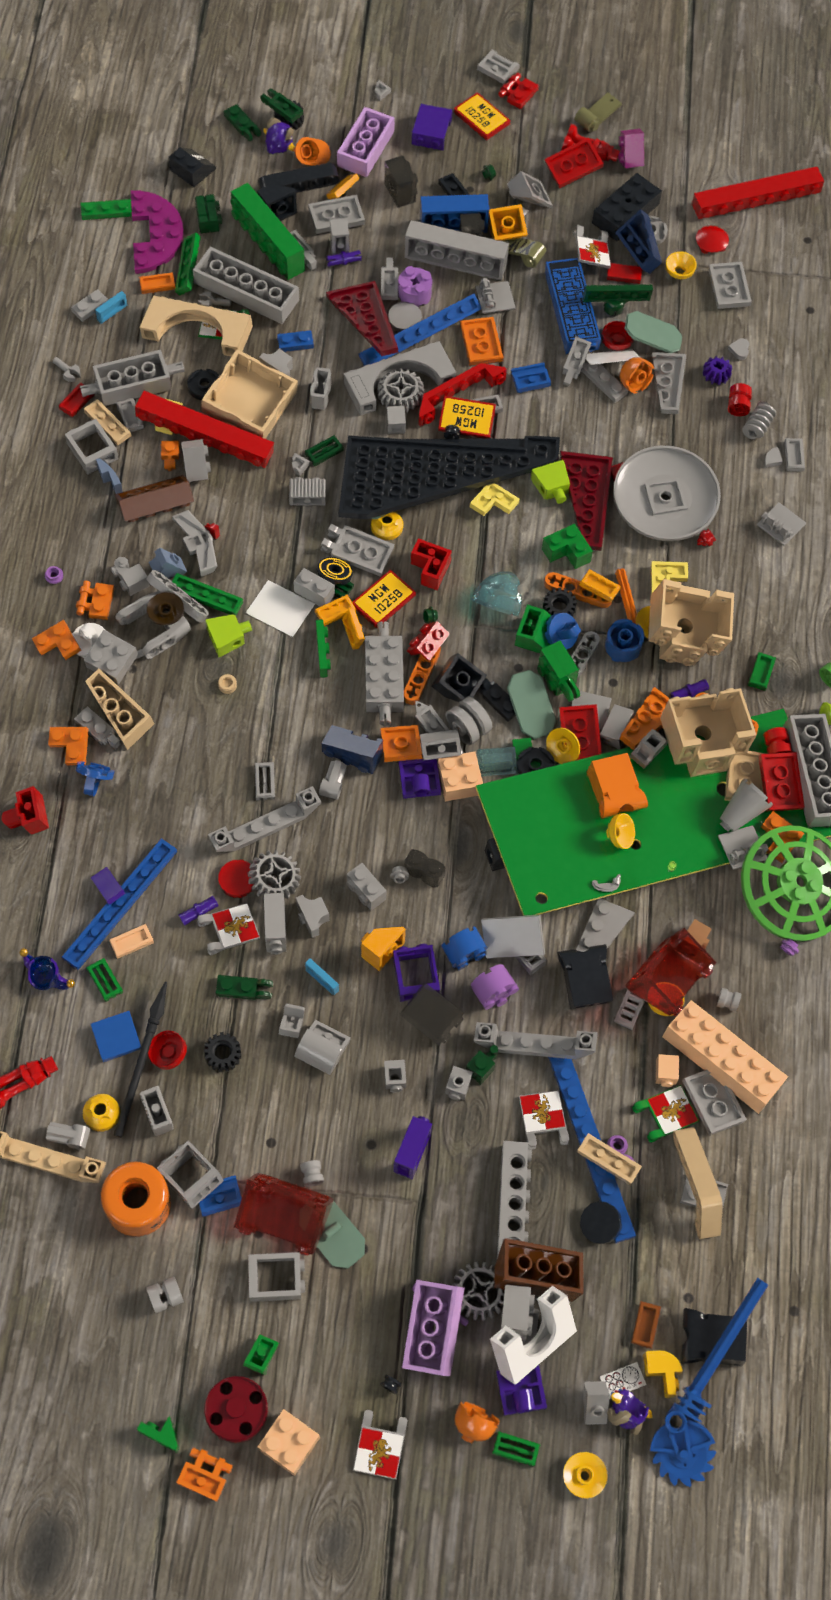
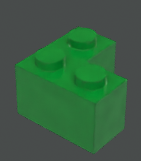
M575 523L543 538L542 551L550 563L564 556H567L574 569L591 562L593 550Z

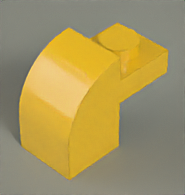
M646 1351L643 1354L645 1377L663 1376L665 1398H674L676 1391H679V1380L674 1375H680L683 1372L679 1360L666 1351Z

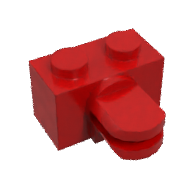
M34 786L15 792L17 798L15 808L3 812L2 822L9 829L23 826L31 835L49 829L43 795Z

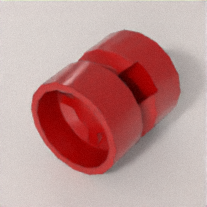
M736 383L730 387L728 412L731 415L741 417L750 413L752 388L749 385Z
M772 728L763 734L765 744L768 747V754L793 753L791 743H788L790 739L786 728Z

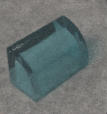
M515 747L477 750L476 756L481 776L516 774Z

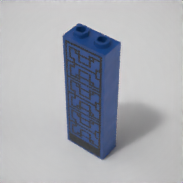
M578 258L546 262L545 276L565 353L569 354L575 337L592 342L589 348L590 352L599 350L601 337L591 302H583L582 298L585 286L587 285Z

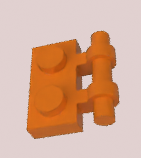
M83 581V586L79 590L80 598L76 603V614L83 616L84 611H89V618L108 620L115 589L114 585L96 583L95 588L91 589L90 582ZM87 597H92L91 603L86 602Z
M192 1448L189 1456L197 1460L194 1465L188 1462L185 1463L176 1483L217 1502L227 1481L219 1477L221 1471L230 1474L233 1465L226 1463V1460L221 1457L218 1459L209 1455L206 1450L201 1449L200 1451ZM203 1463L215 1467L213 1472L210 1473L202 1469Z

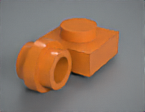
M161 441V460H164V469H168V471L175 469V460H179V441Z

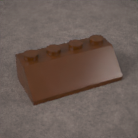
M184 475L114 494L122 518L128 522H135L142 516H155L156 512L159 511L169 512L173 510V507H187L190 505V502H194L189 481Z
M504 1238L495 1264L494 1288L505 1290V1285L531 1287L532 1295L541 1296L551 1286H554L567 1295L568 1301L573 1302L583 1294V1253Z

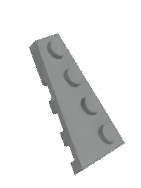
M652 352L661 413L679 414L686 354Z
M601 898L598 899L576 950L585 952L590 946L606 944L607 948H609L614 939L634 916L635 912Z

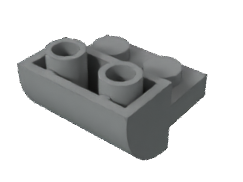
M315 1020L304 1033L294 1057L331 1075L351 1038Z

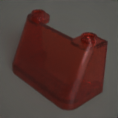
M683 928L658 945L627 982L625 987L631 993L667 1015L673 1014L676 1016L683 1010V997L698 979L702 977L705 979L713 972L712 967L716 964V961Z
M256 1173L247 1179L233 1228L239 1229V1232L245 1235H251V1233L259 1231L294 1243L295 1248L302 1255H313L334 1199L266 1174Z

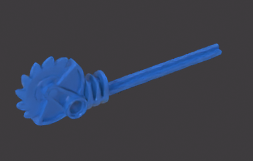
M758 1277L691 1385L683 1387L684 1396L678 1395L680 1402L673 1403L670 1410L666 1413L665 1423L653 1436L650 1451L657 1452L653 1458V1464L661 1462L660 1476L664 1477L668 1473L670 1481L674 1486H676L679 1478L684 1485L691 1487L690 1478L696 1481H704L705 1478L701 1473L714 1469V1466L707 1462L713 1459L716 1454L715 1450H708L710 1445L715 1444V1440L698 1418L700 1413L706 1415L702 1411L704 1407L711 1408L712 1405L701 1397V1393L768 1287V1284ZM674 1415L682 1418V1423L678 1427L672 1426L669 1422L670 1418Z

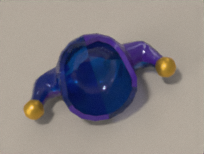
M23 948L20 950V956L23 957L24 965L28 969L29 983L38 990H48L51 988L67 990L75 986L74 980H67L59 974L57 963L48 956L34 958L28 954L27 949Z

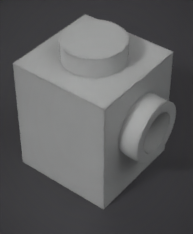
M453 1066L445 1094L453 1100H465L473 1072Z

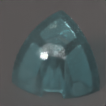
M512 572L495 573L479 584L471 600L493 610L518 617L522 601V595L517 590L520 582Z

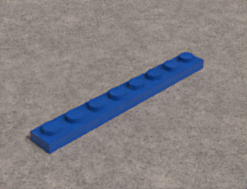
M475 293L395 334L398 353L481 310L482 308ZM372 346L358 355L365 366L379 362L382 359H387L397 353L381 356Z
M161 838L122 884L121 888L126 894L110 905L106 903L63 954L62 959L79 970L177 853V849Z

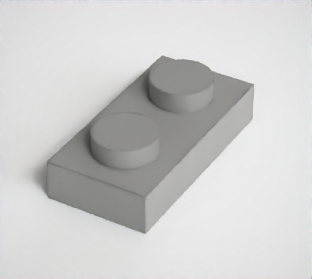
M97 289L73 305L71 310L83 322L95 314V309L108 301V298Z

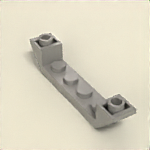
M312 786L296 793V801L231 831H228L225 826L209 833L208 837L216 852L237 851L304 820L321 804V800L314 787Z
M477 1022L474 1042L488 1049L496 1045L498 1053L579 1059L596 1052L598 1033L577 1031L576 1037L508 1032L498 1031L497 1024Z

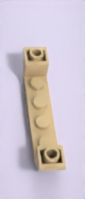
M0 1131V1158L79 1182H100L106 1162L87 1156L85 1159H81L10 1138L6 1132Z

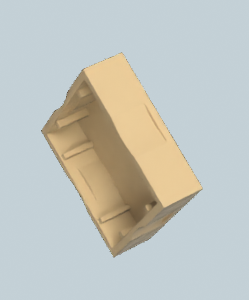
M237 349L224 367L221 376L212 384L203 397L201 411L217 420L266 439L296 395L298 381L276 369L265 366L259 360Z

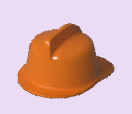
M303 137L299 139L296 147L293 148L296 158L305 165L314 166L327 163L331 156L328 144L320 139Z

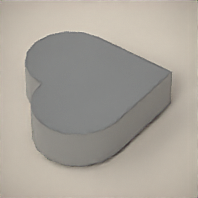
M744 338L738 339L728 346V350L738 360H745L749 353V341Z

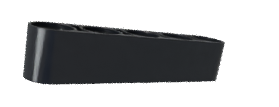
M324 163L260 177L257 183L259 189L274 184L295 188L296 193L336 185L340 178L334 163Z

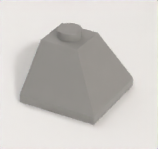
M520 171L507 183L510 190L509 193L514 199L517 198L523 202L548 208L552 207L541 181Z

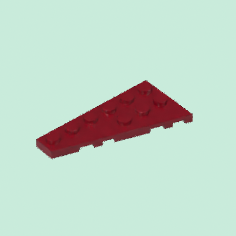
M375 281L326 292V297L381 356L398 353V346Z
M560 451V458L564 460L570 481L569 494L578 529L592 550L601 551L613 457Z

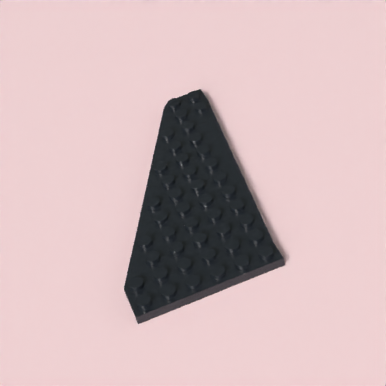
M348 435L338 517L371 519L532 473L534 468L558 461L560 437L525 436L524 439H395Z

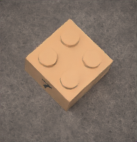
M476 752L438 758V772L445 801L478 796L475 786L483 784Z
M283 1409L258 1445V1450L295 1476L320 1439V1435Z

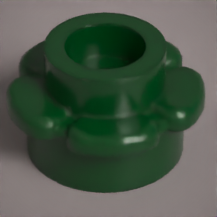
M491 164L483 166L482 174L484 178H489L492 181V178L496 177L494 167Z
M431 606L429 609H424V622L433 623L437 621V610H433Z

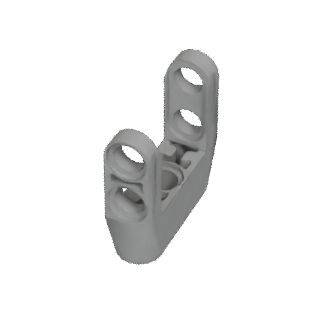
M157 591L145 595L121 609L115 616L119 624L124 625L130 624L147 613V605L150 599L161 592ZM184 616L178 622L164 626L167 631L146 643L142 649L146 659H151L173 646L191 630Z

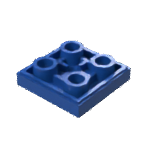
M130 1011L91 1023L103 1062L141 1050V1044Z

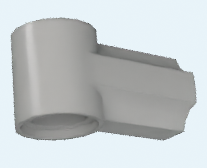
M338 760L331 761L326 777L321 782L319 795L338 800L347 765Z
M50 1122L46 1132V1140L67 1144L68 1147L73 1149L85 1150L91 1129L78 1124L69 1126Z

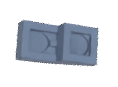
M100 458L96 459L103 483L111 482L115 494L123 492L121 482L113 469Z

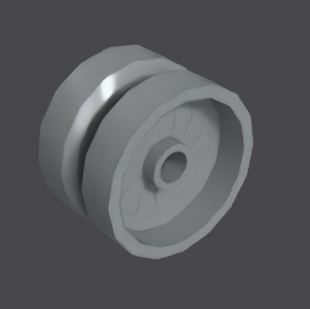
M470 696L461 700L458 706H453L445 714L452 730L458 729L460 740L467 745L475 743L479 740L480 735L487 734L493 727L485 709Z

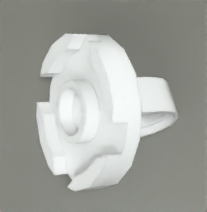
M86 623L76 628L73 636L82 650L77 654L85 658L105 629L96 623Z

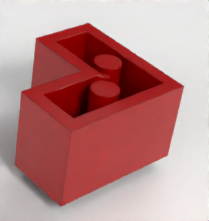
M418 538L411 552V564L423 568L421 585L438 591L451 563L452 550Z

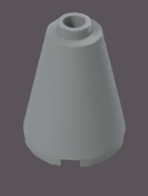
M746 778L742 780L720 817L722 821L720 825L728 832L730 830L736 831L773 805L772 802L769 804L766 802L768 797L753 783L750 785L746 784L748 781Z

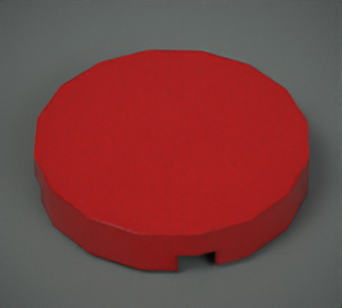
M232 860L221 868L218 875L219 885L226 895L233 898H242L252 892L254 884H249L248 882L251 878L248 876V872L251 871L249 868L251 864L249 862Z

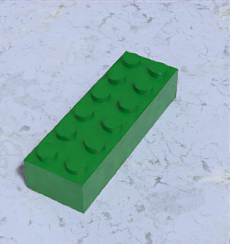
M246 183L232 190L230 202L233 218L240 222L242 229L250 234L252 241L259 245L261 252L265 253L269 261L276 265L279 273L284 275L287 280H290L305 272L304 248L254 189Z

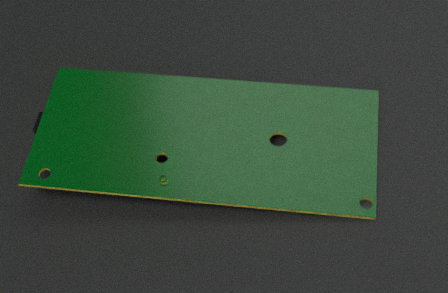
M784 709L751 717L752 720L758 723V732L748 751L768 754V747L765 744L763 734L772 728L783 727L788 719ZM696 735L697 738H700L701 740H705L704 737H702V736H700V735ZM667 744L645 769L630 758L634 750L628 747L476 785V791L494 838L488 839L484 850L491 870L496 871L506 868L522 914L526 916L544 914L730 864L718 838V835L728 833L720 825L722 822L720 817L730 801L724 800L725 796H721L717 792V785L721 783L726 784L727 771L691 777L686 763L674 764L669 745ZM628 753L639 788L647 797L648 807L635 811H621L618 814L626 813L631 817L635 827L634 841L640 843L639 849L635 850L631 847L619 849L607 837L606 830L614 816L603 819L600 817L599 803L587 775V770L592 761ZM803 809L774 811L793 826L806 827L820 833L825 838L831 837V826L829 828L808 827ZM772 811L761 813L739 829L753 825L759 838L766 833L761 826ZM803 832L804 835L799 841L806 843V832ZM770 837L763 844H767L769 848L774 841ZM618 874L620 875L621 882L615 891L602 892L592 886L593 880H596L598 884L612 883L613 878H616ZM538 894L545 895L547 902L544 904L538 903L536 896Z

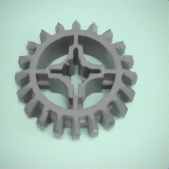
M402 368L400 371L394 369L393 373L388 371L387 375H383L382 380H379L377 387L378 398L381 400L382 405H386V408L388 406H405L406 412L409 411V408L414 410L415 406H419L420 401L423 399V381H421L420 376H416L415 372L410 374L409 369L406 372Z
M270 850L266 852V855L260 853L259 858H254L253 863L249 867L251 871L248 872V876L251 878L248 882L249 884H254L252 891L258 890L257 896L269 893H284V897L288 899L290 894L293 895L296 892L295 888H298L300 885L298 882L301 879V876L298 875L300 868H295L297 861L291 862L292 856L284 857L285 851L281 855H278L277 850L273 854ZM268 864L267 872L260 875V868ZM289 877V884L281 888L282 880Z
M474 1262V1269L467 1264V1272L460 1269L459 1274L462 1277L455 1276L454 1280L457 1283L452 1284V1286L462 1287L465 1281L470 1278L472 1289L463 1295L461 1312L465 1309L467 1310L466 1318L470 1316V1313L474 1314V1321L477 1320L478 1315H481V1320L485 1321L486 1314L492 1319L494 1317L493 1311L499 1314L501 1310L498 1306L503 1307L504 1303L502 1299H504L505 1290L496 1288V1300L491 1305L488 1302L487 1294L494 1289L493 1270L495 1266L491 1265L488 1270L486 1269V1262H483L482 1268H479L478 1262ZM476 1275L488 1277L492 1282H482ZM476 1285L477 1287H479L480 1290L486 1289V1291L483 1292L484 1296H481L480 1293H474L477 1289ZM477 1300L483 1308L474 1307L467 1301Z

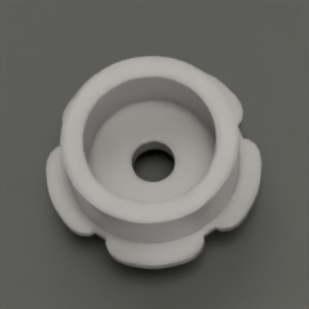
M403 866L394 867L390 878L395 883H404L409 879L407 868Z

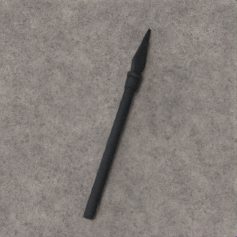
M164 982L150 1008V1018L148 1019L146 1034L114 1136L122 1137L153 1036L157 1030V1025L160 1023L159 1020L164 1014L167 982Z

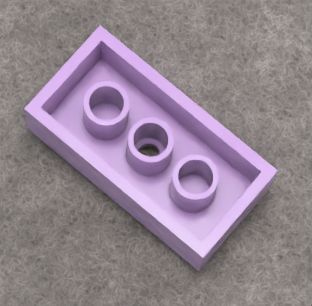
M364 107L337 152V167L368 177L394 133V117Z
M416 1280L402 1368L451 1376L464 1288Z

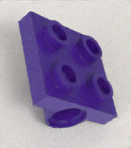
M437 759L399 761L403 799L441 795Z
M539 1365L516 1385L502 1376L499 1370L496 1371L504 1416L547 1409Z

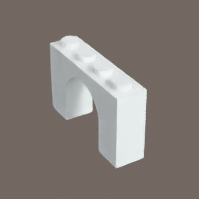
M551 1286L537 1298L542 1321L537 1334L529 1343L523 1346L521 1336L507 1326H504L490 1338L500 1374L514 1385L577 1331L567 1295L554 1286Z

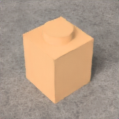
M659 1054L656 1059V1084H661L663 1087H672L679 1080V1056Z

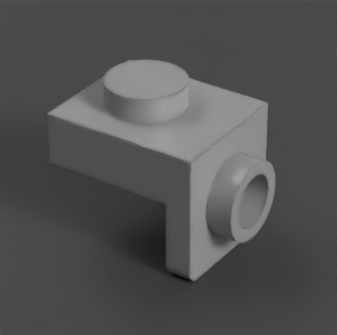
M285 1004L279 1035L299 1038L304 1020V1007Z

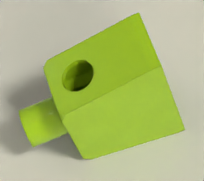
M564 460L532 469L531 481L544 499L555 498L558 504L567 500L565 494L569 492L570 481Z
M233 614L205 620L206 629L218 657L244 645L243 634L252 631L249 620L238 623L236 616Z

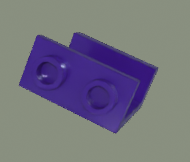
M420 104L412 131V145L444 150L445 135L448 126L452 122V110Z

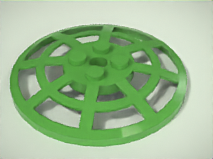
M782 826L760 836L746 853L741 871L743 897L753 917L770 933L782 939L800 942L814 940L831 931V924L825 927L822 918L831 909V889L823 885L822 877L828 871L831 874V861L820 849L813 846L814 836L825 843L830 850L831 842L820 833L802 826ZM785 831L806 832V843L800 841L784 843L778 833ZM771 837L777 848L769 854L765 863L753 861L759 847ZM788 848H805L803 858H794ZM812 851L821 857L825 865L818 868L811 861ZM781 852L787 862L780 868L771 866L774 858ZM751 868L762 871V887L765 895L754 900L750 886ZM769 874L777 876L778 889L772 892L769 887ZM797 877L803 879L804 884L802 887L797 884ZM822 893L830 898L825 907L819 910L816 899ZM783 896L785 900L790 902L789 912L783 909L775 899ZM769 902L777 913L786 918L783 928L780 929L771 923L758 907ZM809 904L813 915L809 916L796 915L799 905ZM815 920L818 932L811 934L790 933L794 921L811 922Z

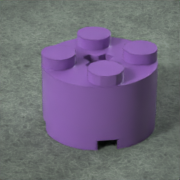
M408 266L398 278V297L401 299V302L412 303L417 307L422 304L426 305L432 295L431 273L421 268Z
M503 964L491 967L490 970L492 972L488 974L481 973L471 983L473 992L485 1010L490 1009L494 1005H497V1007L504 1005L508 1001L506 998L519 990Z

